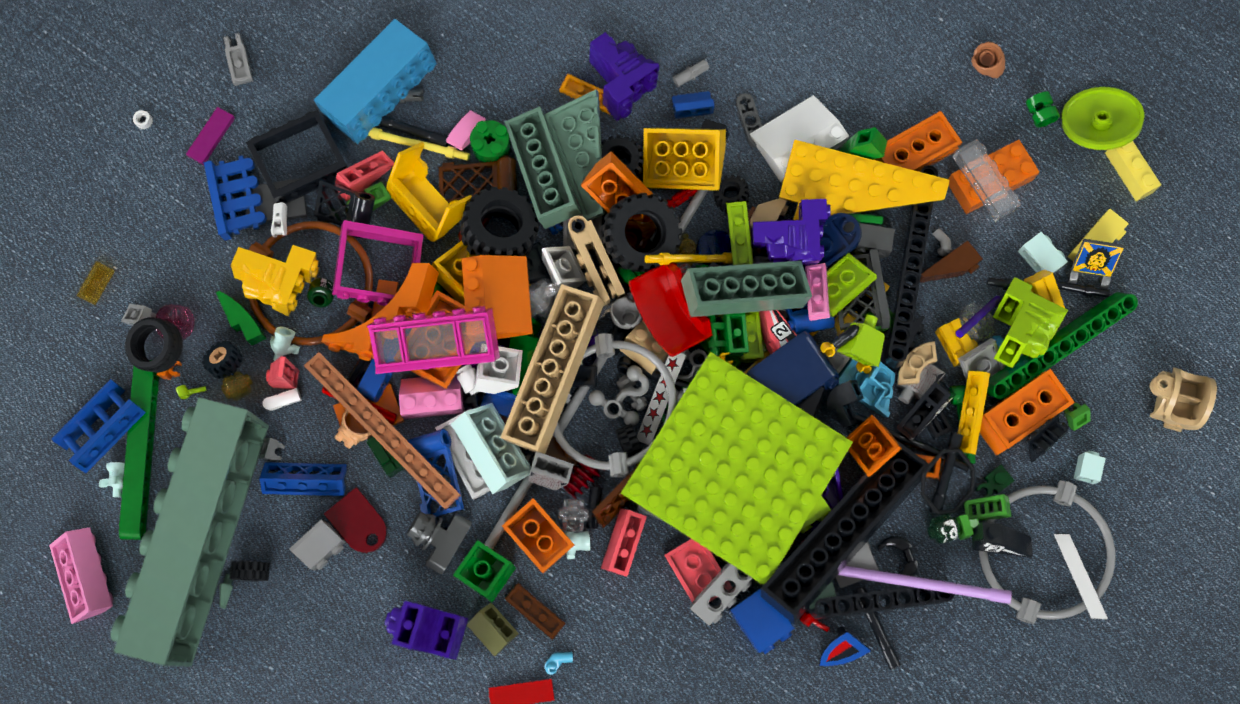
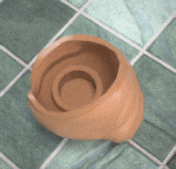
M993 42L980 44L973 53L972 65L983 75L992 78L1000 77L1005 70L1006 62L1002 49Z

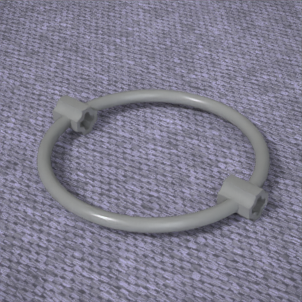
M602 333L595 336V344L587 347L583 359L594 353L597 354L598 358H610L615 355V349H625L641 354L657 367L664 378L668 391L669 403L665 424L677 405L675 384L665 364L652 351L643 346L626 341H614L612 334ZM558 423L553 433L561 448L574 460L595 469L610 470L612 477H624L630 474L629 466L641 462L652 445L651 443L640 453L629 458L626 452H618L608 455L609 462L598 461L577 452L566 441Z
M1060 480L1057 487L1031 486L1007 495L1011 504L1020 498L1033 494L1054 495L1053 501L1057 504L1070 507L1072 502H1075L1091 515L1103 534L1107 551L1105 573L1095 590L1100 599L1107 590L1114 573L1116 560L1114 540L1107 523L1097 509L1084 498L1075 494L1077 486L1071 482ZM1001 502L999 503V511H1002ZM995 519L985 520V522L994 523ZM979 551L981 566L990 586L995 589L1004 590L991 570L988 552ZM1011 597V602L1008 604L1018 611L1017 619L1030 624H1035L1037 618L1063 619L1087 610L1084 601L1071 608L1057 611L1039 610L1041 604L1027 598H1022L1020 603Z

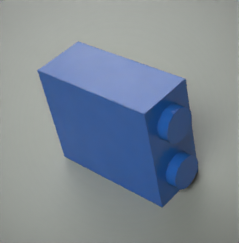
M761 589L729 610L757 653L762 651L764 654L775 648L773 643L779 639L781 642L792 636L790 631L795 629L787 618L761 597Z

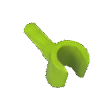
M186 385L176 388V392L181 399H187L194 393L207 391L206 386L189 390Z

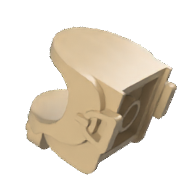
M1173 367L1172 373L1167 371L1160 372L1150 382V390L1157 396L1154 412L1150 413V417L1164 421V428L1181 432L1183 429L1198 430L1202 428L1210 417L1217 394L1215 379L1187 373Z

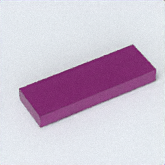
M217 107L186 155L204 165V162H207L234 121V115Z

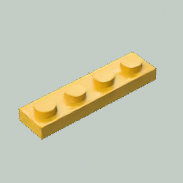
M968 372L958 427V434L964 435L960 447L963 453L976 455L990 373Z

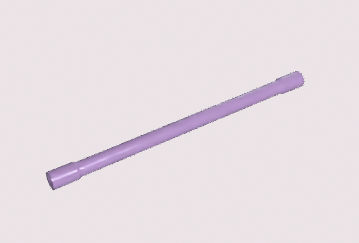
M845 566L838 574L840 576L988 599L1010 604L1012 592L1007 590L988 589Z

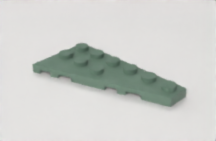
M593 90L544 114L583 217L587 221L605 214V209L581 187V183L594 165L602 159L598 90Z

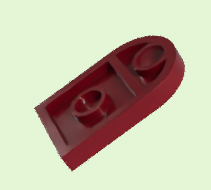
M357 487L324 513L348 545L358 552H374L386 541L387 526L385 521ZM371 534H376L378 542L373 546L368 545L367 538Z

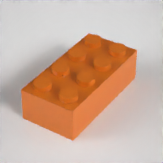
M1017 140L952 173L948 178L950 180L948 186L967 215L1033 181L1040 171L1021 141Z

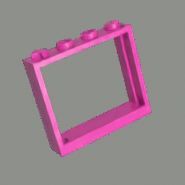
M344 220L340 232L332 295H337V298L340 299L356 298L357 301L364 303L375 301L379 305L386 306L395 295L340 286L347 235L413 246L412 264L420 263L424 234Z

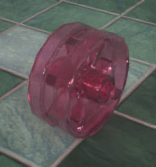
M165 305L156 314V318L174 324L180 331L182 340L188 338L193 331L195 324L194 316L186 306ZM156 329L157 333L163 338L161 331Z

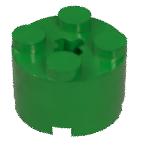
M492 120L479 121L472 130L470 143L473 153L479 162L497 161L504 155L509 156L511 143L508 131L504 125Z

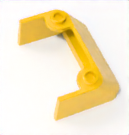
M420 142L398 153L386 189L393 201L428 240L435 242L441 239L462 219L465 206L472 196L469 195L461 200H453L450 203L443 198L426 179L428 166L420 158L425 144Z

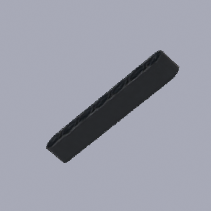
M905 587L821 598L810 605L809 612L815 619H827L941 604L951 601L955 594L945 593V597L942 598L939 591ZM920 591H922L925 594L924 601L921 600L919 597ZM900 593L905 596L904 604L899 600ZM879 596L884 597L885 606L879 603ZM860 598L865 601L864 609L858 604ZM839 601L845 604L844 612L838 608ZM819 603L825 608L824 614L818 612L817 606Z

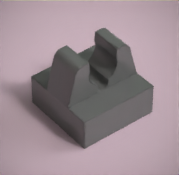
M265 438L259 458L263 460H281L282 457L275 454V449H284L285 446L276 439Z

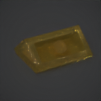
M95 261L75 296L96 305L115 270Z

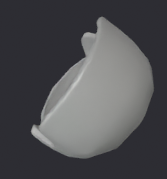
M627 297L617 299L611 305L610 314L612 321L619 328L633 329L641 322L642 317L635 302L628 300Z

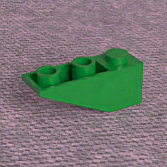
M876 127L858 131L837 151L873 160L884 157L887 140Z

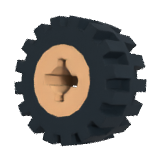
M224 340L222 343L217 342L215 346L212 345L211 349L206 351L207 355H204L203 358L205 360L202 361V364L213 377L225 379L226 376L230 377L232 372L235 373L237 367L241 366L240 362L243 360L241 358L242 353L231 342Z

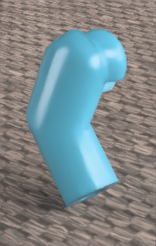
M573 652L553 653L545 663L546 672L549 675H553L562 663H573Z

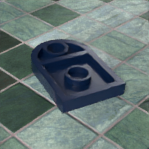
M837 213L826 220L823 225V237L820 240V245H824V257H822L818 264L825 263L828 269L858 246L862 237V230L859 222L853 216L846 213ZM848 222L854 223V229L851 232H845L844 226Z

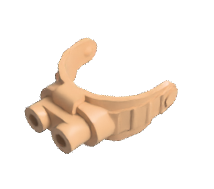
M346 410L343 413L338 433L334 437L339 442L343 441L344 446L350 449L353 445L369 439L372 435L369 432L361 434L351 431L345 423L346 416L349 413Z

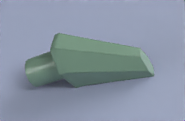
M226 574L223 583L219 585V607L223 609L226 608L233 588V580L230 579V574Z

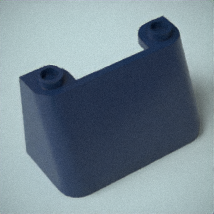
M807 331L794 337L746 373L795 406L821 386L825 389H833L839 383L840 377L829 359L822 353L815 339Z

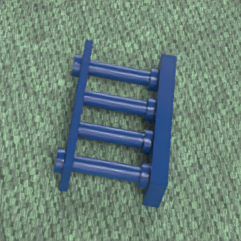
M111 379L51 439L65 450L70 448L74 452L69 461L84 473H87L146 413L130 399L125 402L120 397L125 390ZM115 403L120 409L110 417L106 410ZM100 418L105 424L95 432L91 425ZM85 433L90 439L80 447L76 440Z

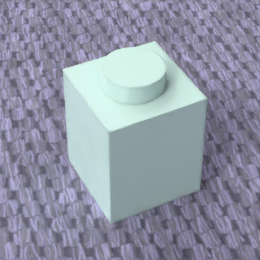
M1094 451L1080 454L1073 479L1093 485L1100 482L1105 458L1099 456V453Z

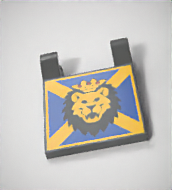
M1083 239L1073 265L1067 273L1068 283L1076 284L1079 273L1100 276L1098 279L1099 283H1101L1100 289H1108L1111 277L1125 249V245Z

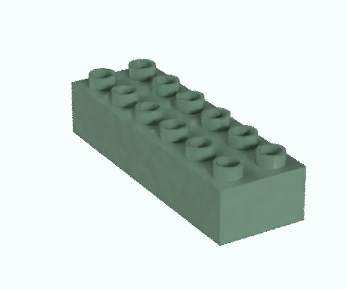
M198 398L195 408L188 407L182 419V430L187 432L182 448H174L169 457L168 471L172 472L173 475L168 489L162 488L156 496L154 512L159 514L155 529L154 531L148 530L140 544V554L145 556L140 573L134 572L126 585L125 595L127 598H131L126 616L119 615L111 630V640L117 642L114 649L115 653L164 666L192 667L269 427L268 424L250 411L203 398Z

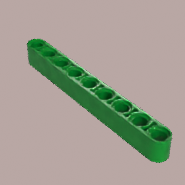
M1123 292L1112 294L1056 332L1049 342L1046 354L1039 355L1037 358L1022 355L1013 368L1006 366L989 378L987 395L997 399L1008 397L1134 311L1138 305L1136 296Z
M133 366L131 401L141 407L146 413L127 433L119 522V537L121 540H142L146 533L159 385L157 373L140 370Z

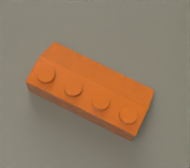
M612 151L594 165L581 183V187L608 213L613 205L628 196L640 193L653 194ZM636 214L629 218L642 222L652 221L644 214Z

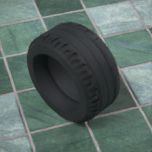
M154 317L144 318L136 322L129 329L128 335H126V356L131 364L140 370L155 373L166 371L177 363L182 354L183 340L181 333L169 321ZM159 329L164 338V346L160 355L156 359L149 361L144 351L145 341L151 332Z

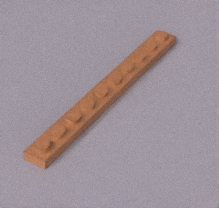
M320 352L304 365L445 510L461 496Z

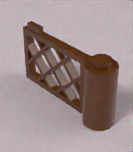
M504 155L497 161L462 165H455L454 162L442 163L443 166L439 167V193L445 199V193L449 188L456 192L452 199H445L448 203L465 198L462 193L469 186L476 191L473 195H479V192L488 184L492 187H497V189L506 187L509 191H517L516 160L508 155ZM492 167L493 173L488 179L480 174L485 168ZM466 170H472L475 174L468 181L461 176ZM452 171L456 175L448 183L444 179V172ZM478 176L485 181L479 189L471 184ZM458 178L466 183L459 191L452 186Z
M640 462L592 511L602 528L607 526L619 513L620 509H623L630 501L621 492Z

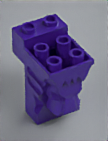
M606 32L590 42L589 62L608 83L604 86L602 105L605 106L616 121L621 118L624 119L631 114L633 103L637 102L647 91L651 92L656 88L660 66L651 59L646 60L642 54L637 52L633 43L623 41L616 44L613 38Z
M827 199L801 200L798 207L799 220L753 222L751 228L752 248H766L768 259L772 263L802 261L803 265L818 264L822 257H824V245H820L821 237H823V225L831 216L830 204H827Z
M404 600L401 608L395 607L391 612L387 613L384 624L387 626L386 631L394 636L391 644L457 660L468 618Z

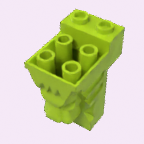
M1016 277L1013 278L993 315L995 319L1011 326L994 357L995 360L1011 368L1017 363L1021 354L1032 358L1044 355L1049 347L1050 340H1052L1068 312L1067 309L1031 292L1033 286Z

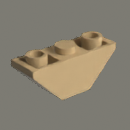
M778 198L758 204L749 221L751 239L753 222L778 221L780 216H785L789 208L786 205L787 200ZM755 248L756 253L760 254L763 250L760 248Z

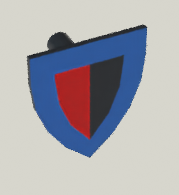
M845 627L837 628L838 636L824 648L820 656L819 666L845 664L864 656L871 649L850 632L846 631Z

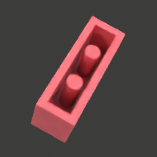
M620 509L601 569L618 575L628 576L647 516L631 510Z

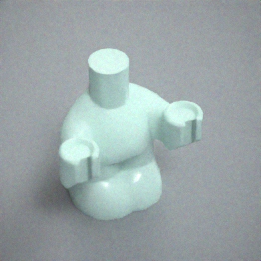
M277 327L275 329V336H271L270 340L271 348L275 353L273 361L284 355L299 353L300 347L294 344L291 345L295 331L286 327Z
M107 463L106 468L109 471V479H100L99 487H113V497H121L125 463Z
M565 527V535L575 545L566 553L567 559H575V553L578 550L590 551L589 531L574 533L573 527Z

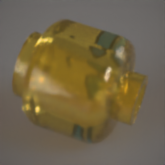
M236 371L232 375L223 378V385L220 387L228 400L238 401L251 393L250 385L253 382L248 374L243 375L240 371Z

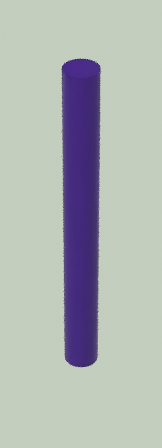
M995 296L956 331V336L962 338L1001 302V297Z

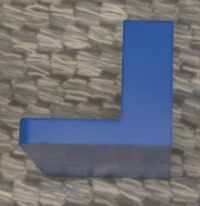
M709 91L672 97L675 119L708 115L714 112V101L711 99Z
M506 391L497 394L486 393L480 407L493 403L499 415L508 418L517 396Z

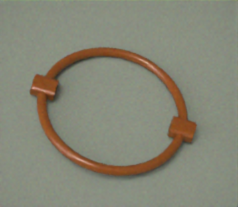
M306 221L287 226V235L305 229L326 230L339 236L341 232L340 227L320 221ZM277 235L275 238L271 236L263 245L255 242L248 250L273 258L274 252L270 248L285 236ZM347 235L346 241L356 250L364 267V290L372 291L373 272L369 257L359 241L354 236ZM249 299L250 306L257 320L269 333L275 336L276 327L264 316L257 299ZM355 299L347 311L351 318L340 328L328 334L350 330L358 321L364 323L370 319L373 309L368 307L369 302H359ZM323 335L310 338L294 336L291 344L307 346L323 344L321 342Z

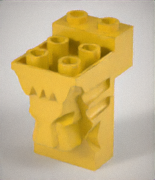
M292 245L286 263L238 247L231 263L234 278L243 282L242 289L245 298L260 300L264 304L271 305L272 309L289 317L290 312H294L298 303L296 297L298 293H302L305 282L311 283L312 278L317 277L319 260H317L316 252Z

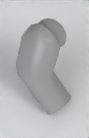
M938 228L932 235L940 242L941 247L937 250V253L941 257H945L952 251L951 239Z

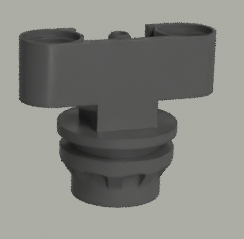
M420 511L410 525L406 535L412 538L416 546L422 544V550H426L429 544L434 546L425 566L442 575L468 532L472 521L455 512L446 528L442 529L440 527L443 521L441 517L435 520L436 515L425 514Z

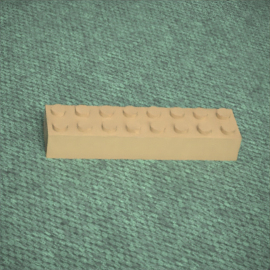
M561 284L500 438L533 452L546 453L602 311L604 302L599 296Z

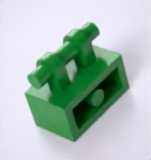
M745 313L723 314L718 317V322H716L715 315L707 316L710 319L713 335L709 337L708 349H711L713 354L719 356V348L721 353H730L726 357H741L749 353ZM717 330H719V339H720V340H718V337H717Z

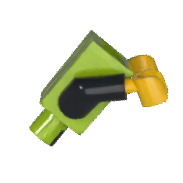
M866 315L864 323H851L844 332L832 340V344L829 342L821 344L820 349L822 353L825 352L828 357H832L835 354V348H837V352L857 361L856 368L859 372L871 373V366L879 367L880 359L885 353V335L875 329L878 318Z

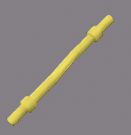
M375 127L368 133V136L375 140L383 139L411 147L423 142L425 144L423 149L444 154L445 157L452 159L459 158L467 161L470 159V153L459 151L452 146L444 147L383 132L382 129Z

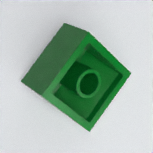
M477 540L453 576L493 603L516 567L509 560Z

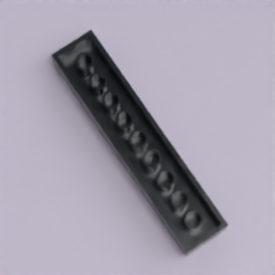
M899 441L897 443L901 450L870 477L865 473L761 587V597L791 623L794 624L921 482L922 472L929 464Z

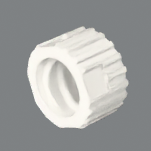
M139 110L134 114L133 121L138 128L147 129L153 124V118L148 112ZM146 117V121L140 123V118Z

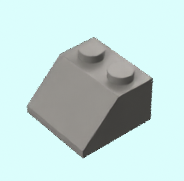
M320 520L289 549L308 568L315 571L316 569L321 570L328 563L327 559L332 555L339 554L343 550V545L346 541L329 523Z

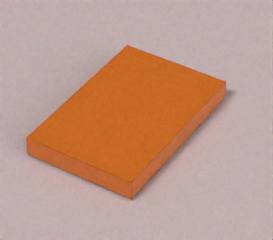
M387 384L378 402L375 403L366 399L397 415L395 423L391 424L392 426L405 422L400 415V407L391 384ZM338 403L333 405L341 426L343 413H345L346 409ZM348 413L345 419L346 426L355 433H367L368 431Z

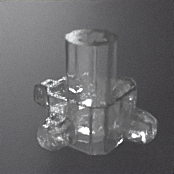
M548 278L541 279L529 286L532 317L538 314L545 323L554 304L553 300L559 290L558 285L552 283Z

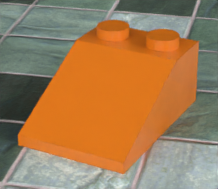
M873 414L846 437L853 442L848 451L869 477L901 450L895 438Z
M534 498L502 525L505 531L542 573L547 571L575 546Z

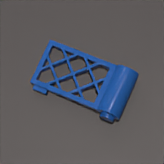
M803 265L805 274H806L805 266H809V265ZM808 304L799 311L792 312V309H785L789 318L787 322L791 330H794L797 335L804 331L811 333L830 329L835 325V319L831 316L826 319L810 321Z
M441 429L407 440L433 467L441 471L443 477L445 475L450 477L451 485L461 495L450 451L451 437L448 431ZM441 455H445L446 459L444 468L436 464ZM418 483L422 504H419L421 512L434 514L438 517L464 509L462 497L460 496L456 500V507H449L447 510H443V507L439 505L437 511L431 513L430 504L432 500L437 501Z

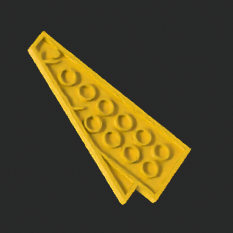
M794 140L779 198L798 203L793 220H799L798 207L801 200L827 199V204H830L831 216L837 213L852 214L944 200L950 180Z

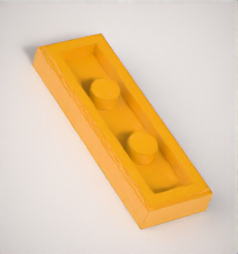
M567 74L559 92L577 99L593 90H598L599 110L610 114L605 106L602 105L603 89Z

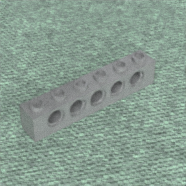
M727 563L690 604V609L707 625H710L712 622L717 623L723 616L721 612L726 607L730 608L736 602L738 593L740 591L745 592L751 585L750 580L752 577L747 574H739L737 572L738 568L730 563ZM726 581H733L735 587L732 590L724 589L723 585ZM717 596L721 599V602L713 606L709 603L711 597Z

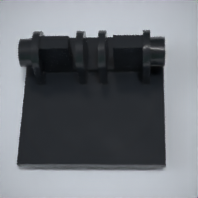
M1059 415L1047 420L1043 428L1038 432H1034L1029 437L1027 442L1032 463L1068 433L1069 427L1065 423L1060 424Z

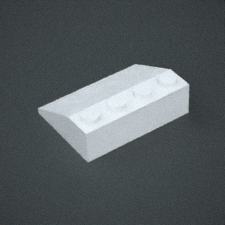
M814 95L750 133L751 139L755 141L757 148L780 182L784 180L794 140L835 150L842 146L849 138L848 133L839 120Z

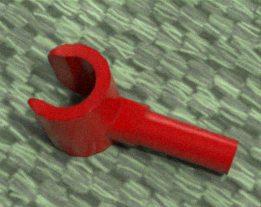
M804 613L800 618V621L807 627L813 623L826 632L830 629V627L813 618L810 613Z

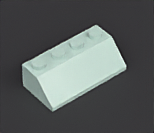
M493 403L465 411L451 424L492 494L509 488L530 474L531 466L519 446L500 438L505 423Z

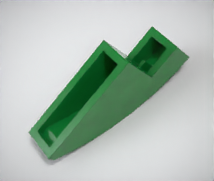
M532 318L533 334L510 338L509 348L523 350L519 387L512 389L513 394L516 396L539 341L536 336L541 324L534 318Z

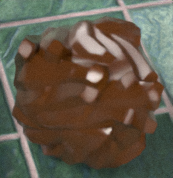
M629 219L625 226L626 240L634 250L639 252L648 245V241L655 233V230H657V227L653 221L642 222Z

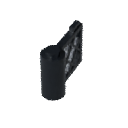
M321 179L314 216L318 217L317 220L320 222H331L342 226L343 220L340 219L337 212L343 210L347 216L346 221L370 225L375 196L367 192H357L326 179ZM325 186L332 190L334 196L328 198L324 191ZM340 194L350 195V203L346 205ZM335 197L341 206L338 210H335L330 202ZM326 203L331 212L330 214L321 212L322 204Z

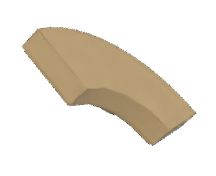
M935 341L919 345L907 355L903 365L899 368L898 385L918 384L923 368L937 362Z

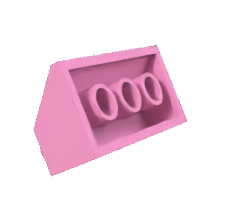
M90 527L67 531L49 545L72 624L104 613L113 607V597L108 591L107 577L103 573L101 556L97 553L95 536L92 534Z

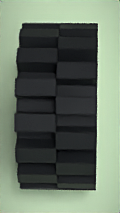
M727 175L724 176V180L721 179L720 189L718 191L713 190L716 206L720 207L721 211L725 209L726 213V203L741 201L749 203L748 184L745 179L741 180V177L738 175L736 178H734V175H731V178H728ZM729 190H736L739 192V194L733 198H727L724 196V194Z
M632 424L616 429L622 451L627 453L628 458L642 451Z
M232 561L230 579L268 581L270 563Z

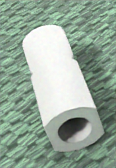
M283 202L274 203L271 234L274 238L277 235L287 236V205Z
M294 388L278 395L267 397L263 400V407L273 411L283 406L300 402L302 398L299 389Z

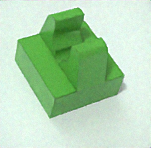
M1074 403V411L1070 412L1067 408L1064 410L1068 426L1073 431L1091 421L1090 408L1086 404Z
M967 514L961 515L954 520L960 540L971 537L974 534L972 529L979 525L978 518L969 520Z

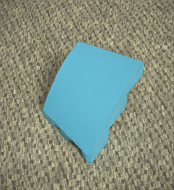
M850 358L839 374L837 386L849 380H857L864 397L859 402L888 418L890 415V399L893 396L892 386L895 382L896 374L881 361L879 367L871 366V373L859 372L856 368L857 361Z

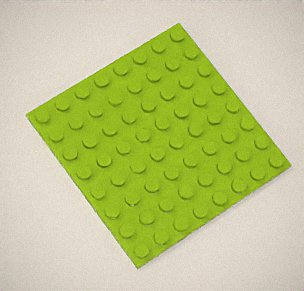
M710 352L621 494L764 585L775 573L853 442Z

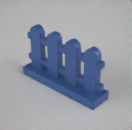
M243 155L239 156L237 161L225 163L224 160L220 161L218 166L212 161L204 162L218 235L224 240L232 239L231 232L237 235L240 234L239 230L250 227H253L255 230L260 229L259 225L264 224L267 220L263 212H256L255 207L262 204V197L256 193L252 194L251 190L259 185V181L255 176H248L247 172L254 169L255 163L251 158H244ZM242 173L243 178L229 181L228 176ZM246 191V196L236 199L232 198V194ZM246 209L250 210V214L236 217V212Z

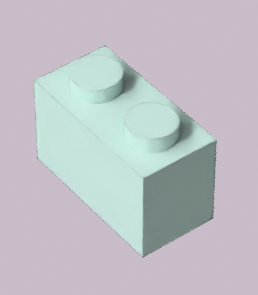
M1042 232L1038 233L1018 250L1020 255L1036 273L1041 270H1047L1054 274L1068 262L1065 259V255L1060 250H1057L1052 244L1051 239Z

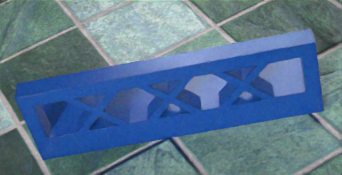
M265 462L259 478L262 494L344 496L346 491L344 479L347 472V464ZM269 470H278L276 473H268ZM293 470L299 471L295 474H289V472ZM312 471H319L317 474H309ZM340 471V475H331L330 473Z

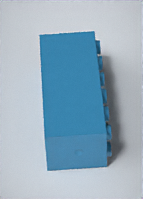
M394 19L314 101L330 123L358 144L368 136L369 131L373 127L381 123L383 116L394 110L400 99H404L408 95V90H412L414 86H417L422 78L434 69L437 63L428 43Z

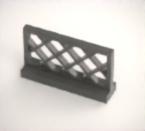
M878 249L869 250V254L854 255L857 260L866 261V267L877 275V279L855 297L848 307L845 306L838 312L840 331L846 330L851 324H844L843 318L848 313L856 318L853 323H864L865 318L863 316L868 311L878 318L876 326H881V329L890 328V314ZM865 293L873 299L868 305L860 300ZM856 303L865 308L860 315L851 310Z

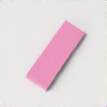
M826 264L805 266L806 277L812 294L811 299L808 301L809 320L830 318Z

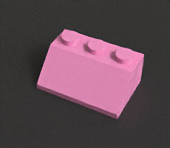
M458 375L454 376L447 389L423 377L401 379L399 404L402 418L413 419L463 413V388L457 379Z

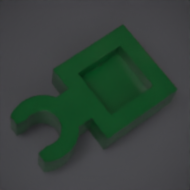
M999 465L984 477L987 483L978 485L975 490L979 491L981 488H984L987 492L984 497H990L993 490L998 494L1015 480L1002 465Z

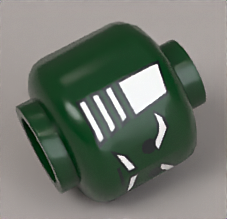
M325 278L313 280L309 285L307 293L308 301L315 307L329 306L334 297L332 295L333 283Z

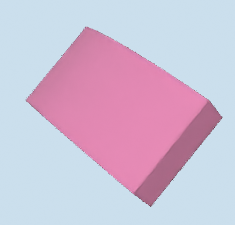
M470 110L453 128L446 142L462 151L470 144V135L479 121H486V118Z

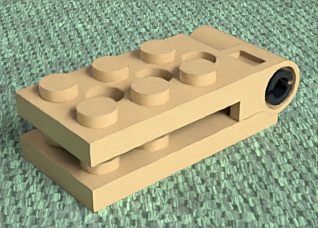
M583 216L572 217L569 220L568 229L569 236L574 242V247L578 253L576 260L580 268H584L586 271L584 275L588 286H593V294L601 298L604 302L603 308L610 306V298L589 255V250H594L601 265L599 266V272L603 280H607L609 283L607 284V289L611 298H616L617 300L625 297V291L592 220L587 221Z

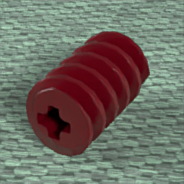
M587 454L584 455V456H586V457H588V458L594 459L593 457H591V456H589V455H587ZM578 462L580 468L573 466L574 474L571 473L569 483L563 486V488L577 500L575 493L577 492L582 495L581 487L588 489L587 481L594 483L593 475L601 476L598 471L599 469L588 467Z

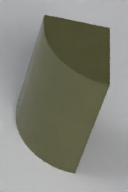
M492 603L481 609L467 624L494 657L519 634Z

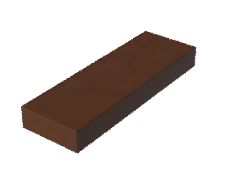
M519 583L504 598L552 640L566 624Z

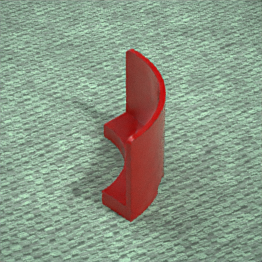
M674 263L659 265L629 281L634 302L644 323L658 344L671 357L713 336L709 318L706 316L690 317L681 283L683 278L681 269Z

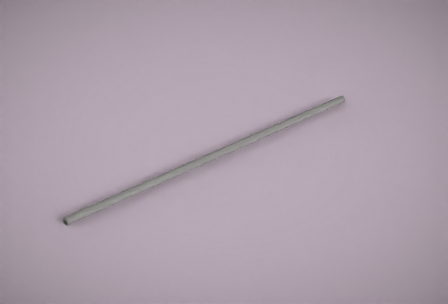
M698 190L680 218L681 223H678V227L682 228V234L709 190ZM597 357L592 365L598 367L597 375L608 358ZM578 387L560 417L558 424L562 434L590 387ZM529 475L522 480L484 543L490 549H494L505 530L502 525L515 514L533 484L528 481Z

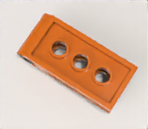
M942 111L889 139L884 157L873 160L920 172L924 166H932L958 151V147L963 142Z
M1048 369L983 413L980 434L993 453L998 455L1075 402L1053 371ZM1040 394L1044 396V403L1040 399ZM1024 405L1028 408V414L1023 410ZM1007 417H1010L1012 420L1011 426L1007 423Z

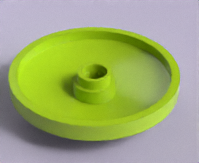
M1095 87L1081 91L1068 100L1062 111V128L1068 138L1080 146L1094 150H1110L1127 145L1140 134L1144 123V109L1141 103L1130 93L1112 87Z

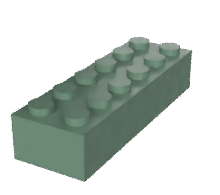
M539 106L505 121V125L536 216L542 226L547 229L580 215L581 211L545 119V113Z
M802 261L689 268L681 279L690 317L803 308L812 297Z

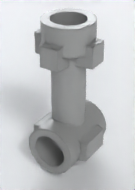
M624 375L619 378L616 384L622 390L624 388H634L633 386L636 385V382L629 380ZM630 396L633 400L631 406L637 412L648 406L645 397Z

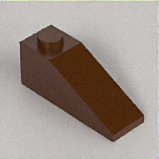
M966 241L921 274L920 283L959 277L967 272L972 274L980 268L978 264L983 258L970 242Z

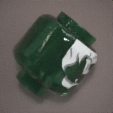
M944 514L930 520V527H927V532L930 539H935L937 543L943 544L957 539L958 533H960V526L955 517Z

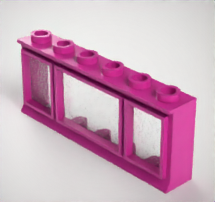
M485 306L473 307L472 311H465V308L452 310L453 313H445V310L435 311L432 313L433 315L425 316V313L413 314V317L406 318L405 315L394 316L393 320H386V317L373 319L374 322L367 325V328H369L376 374L495 362L500 357L492 308L485 309Z

